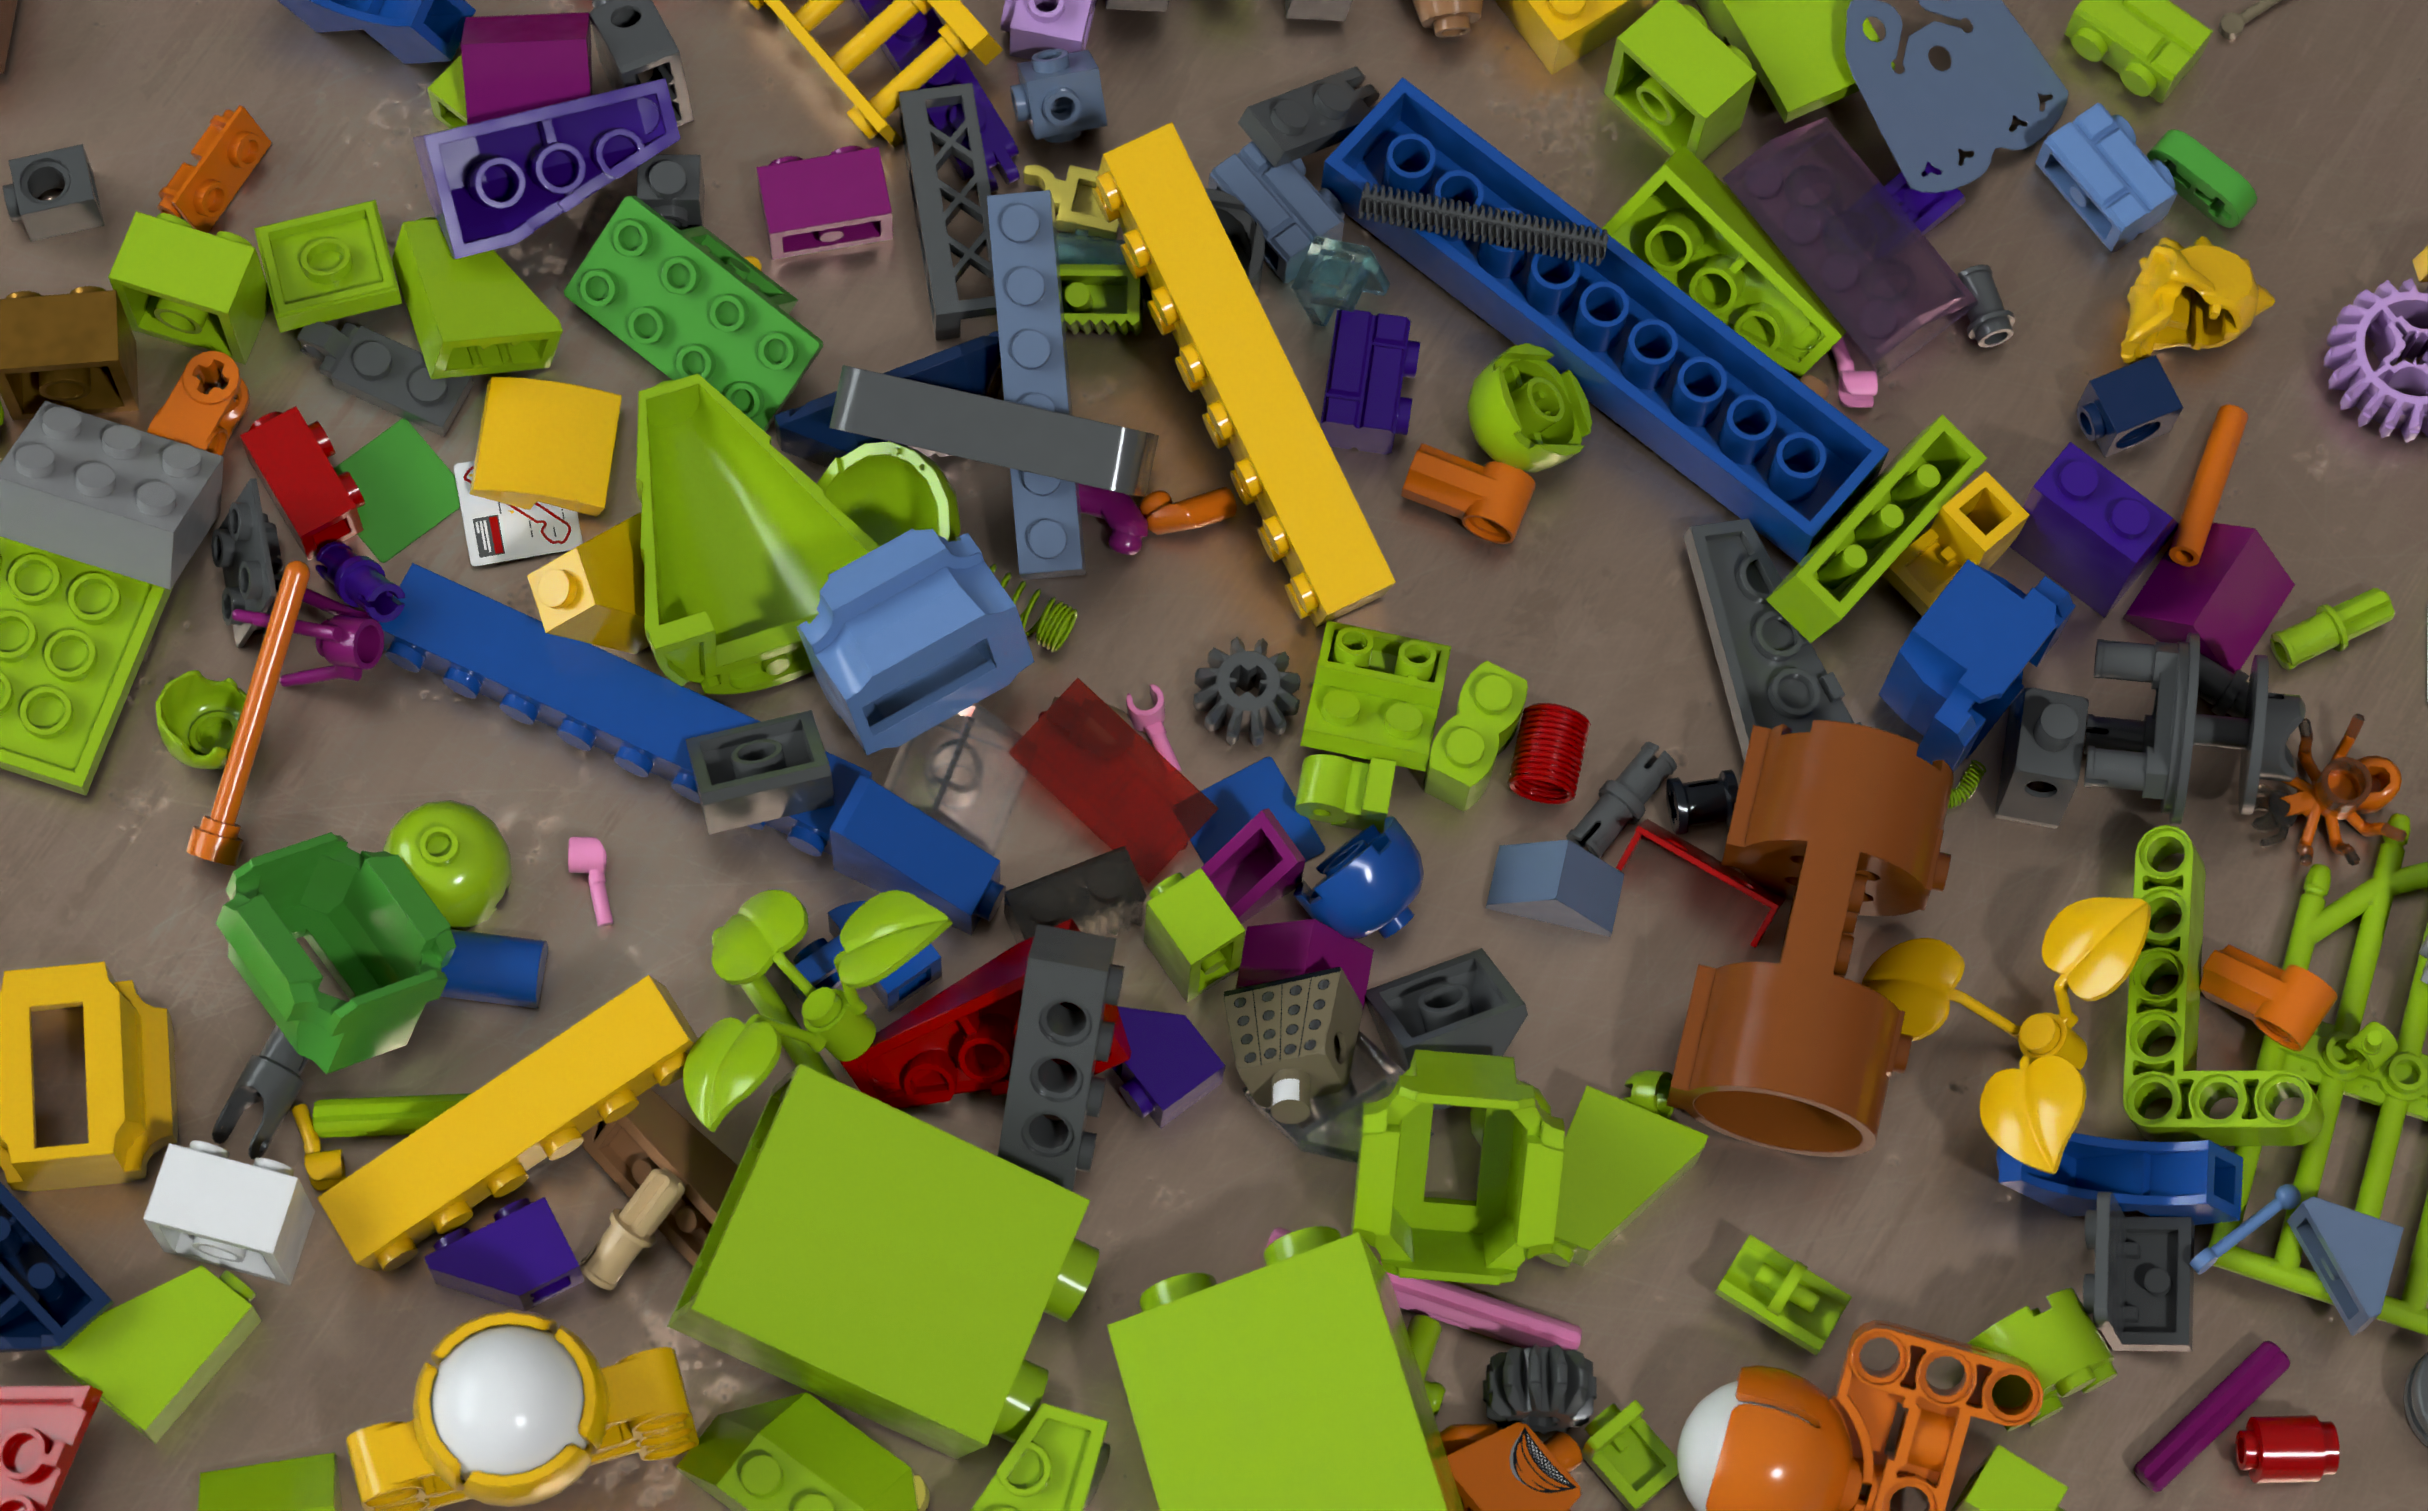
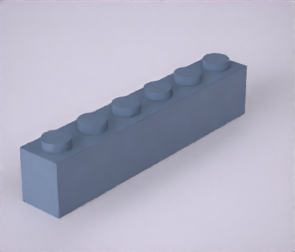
M1050 190L987 196L1004 401L1073 416L1055 206ZM1010 468L1019 575L1023 580L1086 575L1079 484Z

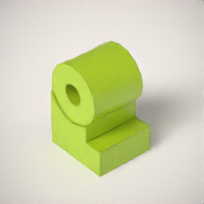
M1327 754L1305 757L1302 763L1295 810L1306 818L1331 823V825L1363 831L1369 826L1374 825L1382 834L1384 833L1385 818H1387L1397 761L1371 757L1370 763Z

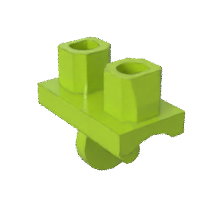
M1752 1235L1748 1236L1714 1292L1816 1356L1852 1299V1296L1807 1269L1808 1266L1798 1260L1794 1262Z

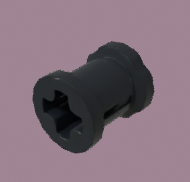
M1732 769L1721 771L1718 778L1682 783L1679 777L1667 779V807L1670 822L1676 835L1688 833L1690 826L1723 821L1730 827L1739 789Z

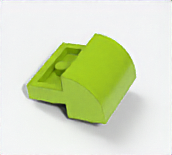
M1327 620L1300 746L1371 760V757L1397 761L1396 766L1426 772L1451 646Z

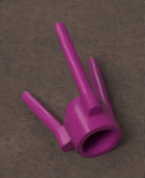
M306 588L303 602L334 615V617L323 621L321 624L297 619L293 633L315 637L318 653L333 665L285 674L281 676L280 684L283 687H290L335 679L359 681L362 677V669L368 670L373 668L382 656L384 649L382 626L379 622L372 619L366 611L355 610ZM235 609L232 612V618L235 621L267 628L271 614L243 609Z

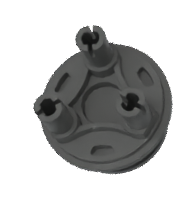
M2189 632L2186 642L2168 643L2156 641L2155 645L2097 639L2094 678L2151 683V689L2156 690L2152 715H2145L2144 721L2094 716V714H2087L2086 738L2083 754L2087 755L2084 787L2091 788L2093 786L2142 791V798L2161 799V813L2169 814L2170 824L2180 825L2187 797L2193 745L2241 750L2239 813L2252 815L2260 779L2291 782L2298 776L2296 760L2287 747L2286 742L2290 734L2305 718V703L2300 695L2268 693V656L2255 655L2251 667L2244 718L2196 714L2200 666L2199 633Z

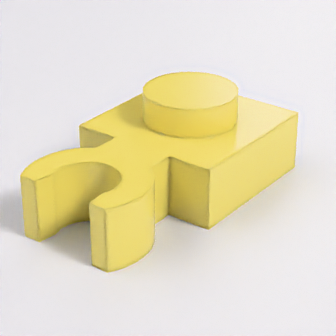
M1070 165L1065 181L1055 179L1053 173L1043 166H1025V184L1038 186L1043 191L1050 190L1054 200L1055 213H1057L1056 229L1058 231L1116 243L1120 224L1117 219L1110 223L1106 221L1093 194V188L1098 186L1095 177L1098 176L1099 171Z

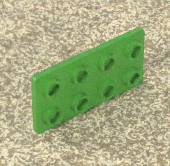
M635 195L626 196L564 289L565 297L670 379L678 380L699 374L765 432L775 419L774 415L778 414L823 348V341L789 315L798 301L797 298L704 226L679 230Z

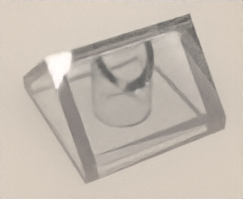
M973 703L969 708L901 745L883 787L994 856L1036 754L1037 746L978 703Z

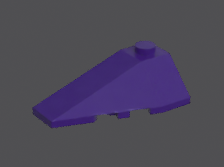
M666 78L413 137L428 199L453 259L519 243L554 218L582 203L587 197L612 181L621 178L681 139Z

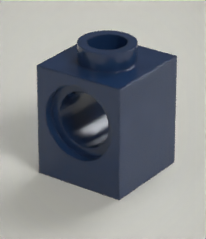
M2153 355L2090 380L2077 404V418L2084 435L2090 441L2096 440L2105 458L2170 432L2184 407L2157 356Z

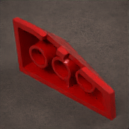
M1072 918L1054 926L1081 932ZM1034 936L1014 945L877 1032L872 1045L860 1057L852 1061H840L859 1090L896 1109L949 1102L954 1094L991 1089L993 1096L1007 1094L1028 956ZM1060 1003L1062 1006L1068 1009H1081L1079 1006L1073 1003ZM1106 1004L1103 1021L1115 1023L1108 1062L1096 1060L1094 1076L1130 1060L1132 1052L1118 1007L1115 1005ZM1051 1059L1061 1065H1072L1063 1059Z

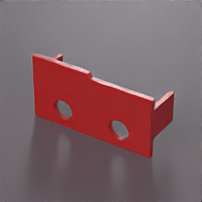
M1649 819L1640 823L1616 868L1620 871L1625 869L1643 836L1647 837L1771 908L1750 944L1756 948L1785 901V898L1759 886L1735 869L1721 865L1722 862Z

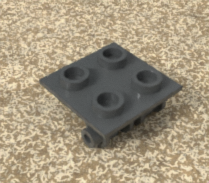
M256 478L248 481L236 502L230 505L226 518L219 529L213 532L211 543L214 564L216 567L223 568L226 585L222 594L223 619L226 625H233L236 648H243L254 630H262L264 637L267 628L235 621L232 618V612L235 609H243L271 614L283 576L278 574L283 570V562L279 558L281 553L277 528L275 524L269 522L268 515L262 513Z

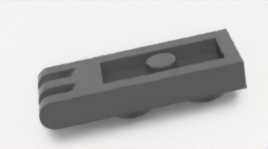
M1352 67L1246 108L1238 124L1274 168L1343 142L1375 107L1372 105L1379 99L1380 94L1372 84L1358 88L1365 80V76L1358 67Z

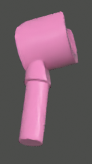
M1842 337L1831 348L1839 373L1838 400L1845 407H1873V396L1877 394L1878 390L1876 371H1855L1854 361L1851 359Z
M1150 684V696L1154 707L1150 710L1136 708L1133 704L1132 696L1128 693L1126 698L1127 715L1130 717L1134 729L1147 733L1167 776L1170 777L1178 774L1182 769L1166 736L1167 732L1163 725L1165 720L1163 692L1158 686Z
M571 837L568 846L569 873H589V888L597 926L613 924V918L605 886L606 850L601 841L595 837Z

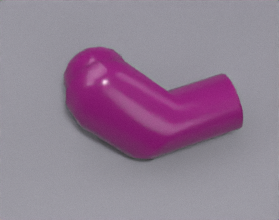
M1079 484L1081 513L1105 519L1109 527L1112 528V534L1108 541L1110 548L1126 555L1139 553L1142 548V538L1148 536V521L1128 494Z

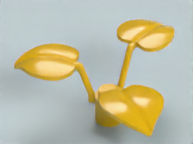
M2095 897L2076 901L2059 912L2046 930L2042 944L2044 963L2050 970L2060 975L2054 983L2059 1014L2056 1015L2048 1012L2034 1014L2028 1017L2021 1026L2011 1022L1965 992L1955 989L1964 973V959L1951 945L1941 940L1917 938L1890 948L1871 965L1862 980V985L1889 999L1900 1011H1905L1901 1033L1913 1036L1912 1041L1921 1040L1936 1032L1946 1021L1950 1010V1001H1953L1992 1023L2019 1042V1048L2025 1055L2020 1059V1069L2000 1070L1989 1078L1980 1099L1981 1121L1988 1135L2011 1157L2036 1170L2056 1174L2064 1149L2080 1122L2086 1102V1085L2080 1070L2085 1065L2088 1050L2085 1041L2072 1029L2078 1022V1017L2071 1011L2068 988L2070 987L2080 999L2091 1002L2104 998L2114 992L2129 976L2140 956L2149 931L2151 906L2139 898Z

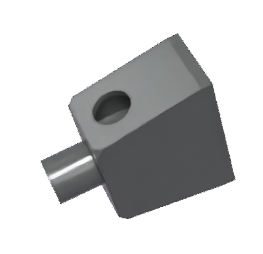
M592 0L593 10L589 13L601 65L612 89L616 90L642 84L637 74L653 68V75L647 82L666 78L677 126L694 121L680 51L652 0Z
M2024 688L2009 706L1994 818L2054 829L2059 827L2079 780L2089 706L2087 698L2037 688ZM2034 781H2043L2049 792L2034 791L2026 785Z

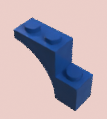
M278 0L316 33L364 30L404 64L452 61L462 40L465 18L473 17L476 11L465 0Z
M2073 1132L2064 1149L2056 1174H2049L2031 1168L2011 1157L2001 1147L1997 1149L1998 1183L2069 1217L2085 1216L2087 1209H2097L2098 1191H2112L2123 1212L2137 1210L2150 1217H2192L2195 1225L2240 1221L2243 1157L2210 1140L2185 1142L2132 1141Z

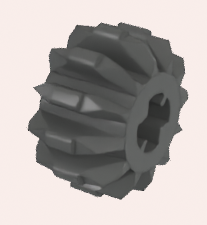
M1236 637L1231 641L1230 656L1213 647L1208 653L1207 661L1210 668H1199L1195 673L1194 683L1201 690L1194 694V708L1198 711L1208 712L1204 724L1208 732L1218 730L1225 725L1228 727L1226 741L1230 746L1239 740L1240 732H1248L1250 741L1256 747L1263 743L1264 728L1280 736L1286 730L1287 722L1284 716H1294L1299 710L1300 700L1293 693L1300 688V676L1298 673L1285 672L1289 665V656L1286 654V651L1277 653L1270 658L1266 657L1268 643L1264 638L1258 640L1254 651H1245L1244 643ZM1236 687H1239L1245 693L1239 697L1235 694ZM1255 687L1258 689V696L1255 697L1248 691Z
M1534 1344L1533 1347L1529 1348L1512 1347L1508 1352H1499L1492 1356L1490 1364L1486 1367V1380H1483V1401L1486 1403L1487 1417L1503 1429L1516 1422L1527 1424L1533 1432H1540L1544 1435L1549 1431L1567 1432L1571 1427H1581L1588 1423L1589 1416L1594 1413V1399H1597V1379L1593 1376V1362L1585 1358L1577 1350H1562L1558 1345L1540 1347Z

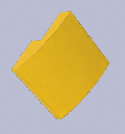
M491 377L487 385L470 495L530 510L538 501L598 517L605 509L622 395L555 381L516 377Z

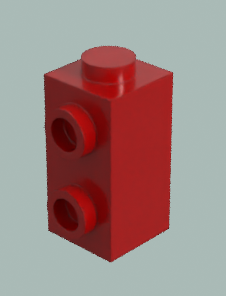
M297 406L283 413L276 411L260 417L251 425L249 431L240 435L249 462L308 560L317 556L320 549L326 544L335 541L343 542L364 530L357 509L366 504L350 473L346 471L337 475L328 458L336 453L318 421L307 425Z

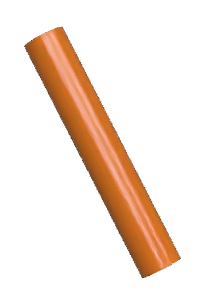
M2223 405L2218 409L2169 550L2170 558L2179 565L2191 567L2197 565L2200 561L2248 421V414L2238 406Z

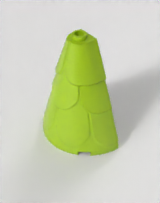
M699 374L678 380L662 381L654 387L639 391L636 485L638 498L642 503L640 548L644 564L645 634L659 668L665 676L681 687L688 681L700 683L706 694H739L763 690L812 672L813 668L796 627L805 621L810 624L819 614L817 607L820 602V590L827 582L829 574L880 546L824 495V490L774 448L771 445V437Z

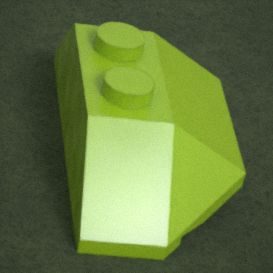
M808 1392L717 1415L700 1436L698 1446L691 1448L676 1466L681 1474L732 1511H919L912 1468Z

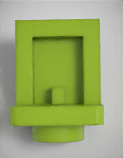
M1634 1400L1622 1411L1613 1403L1597 1415L1584 1429L1590 1435V1438L1586 1441L1581 1451L1583 1459L1629 1511H1638L1679 1476L1677 1457L1642 1419L1641 1416L1645 1409L1637 1400Z

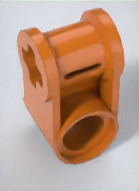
M206 351L194 356L186 365L166 403L153 417L147 433L223 456L227 442L250 403L249 390L240 377V371L234 360L227 354L218 351ZM224 383H226L227 386L224 389H221ZM209 387L212 388L207 394L206 391L209 389Z

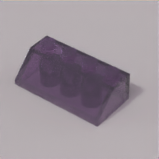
M1827 117L1769 140L1722 178L1731 193L1845 331L1844 336L1869 367L1876 371L1880 380L1978 304L1973 294Z

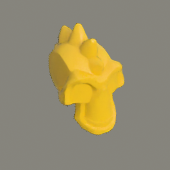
M2204 236L2197 238L2192 246L2186 248L2175 240L2167 237L2161 238L2159 244L2152 248L2150 255L2139 260L2142 271L2134 285L2130 287V292L2127 296L2130 304V318L2125 339L2121 342L2122 360L2130 365L2150 357L2153 350L2178 346L2195 350L2220 347L2244 333L2251 326L2254 317L2275 304V299L2266 288L2256 283L2247 258H2241L2219 246H2213L2210 240Z

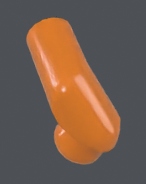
M1221 487L1172 503L1169 493L1158 490L1148 494L1141 500L1139 510L1148 521V530L1157 535H1165L1199 529L1232 518L1236 514L1237 505L1233 493L1227 487Z

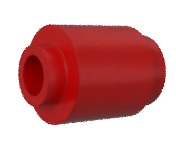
M2315 1415L2250 1417L2246 1430H2239L2237 1432L2235 1453L2239 1469L2248 1470L2250 1479L2255 1484L2319 1482L2323 1475L2336 1474L2339 1466L2340 1446L2336 1427L2331 1421L2320 1422Z

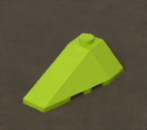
M1683 144L1601 228L1602 230L1606 229L1612 238L1778 365L1800 377L1845 334V331L1728 187Z

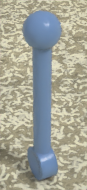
M2292 1184L2280 1186L2275 1192L2274 1200L2211 1248L2207 1247L2191 1260L2190 1266L2198 1275L2204 1273L2219 1257L2282 1209L2291 1210L2296 1208L2301 1201V1194L2298 1188Z

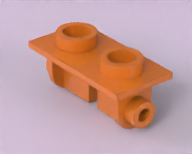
M239 105L235 112L226 109L222 116H213L210 120V126L190 152L199 161L198 164L193 166L183 162L167 186L160 190L159 197L162 200L157 208L161 213L172 214L177 217L183 216L193 229L206 233L210 232L272 144L244 106Z

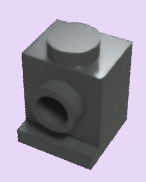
M657 154L638 166L637 197L679 230L703 226L704 180L701 156Z

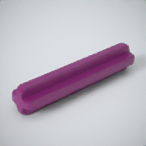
M2269 1340L2264 1341L2135 1465L2134 1472L2140 1481L2154 1492H2160L2290 1367V1360L2287 1355Z

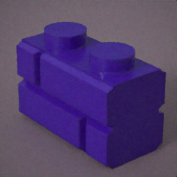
M1347 308L1337 310L1320 424L1330 447L1349 450L1357 448L1363 452L1387 455L1392 453L1395 434L1407 435L1412 398L1400 397L1403 377L1415 379L1420 342L1408 340L1411 320L1407 317L1382 313L1372 315L1368 311Z

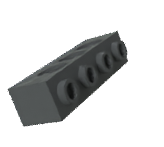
M1037 924L1028 956L998 1157L1073 1192L1077 1171L1090 1173L1097 1134L1085 1132L1087 1116L1099 1118L1106 1078L1095 1077L1094 1072L1096 1060L1104 1062L1109 1060L1115 1023L1103 1021L1106 1004L1118 1005L1124 966L1112 964L1116 938ZM1060 1003H1073L1079 1006L1081 1009H1068L1062 1006ZM1051 1059H1063L1072 1065H1061ZM1044 1114L1055 1115L1062 1120H1052L1045 1117Z

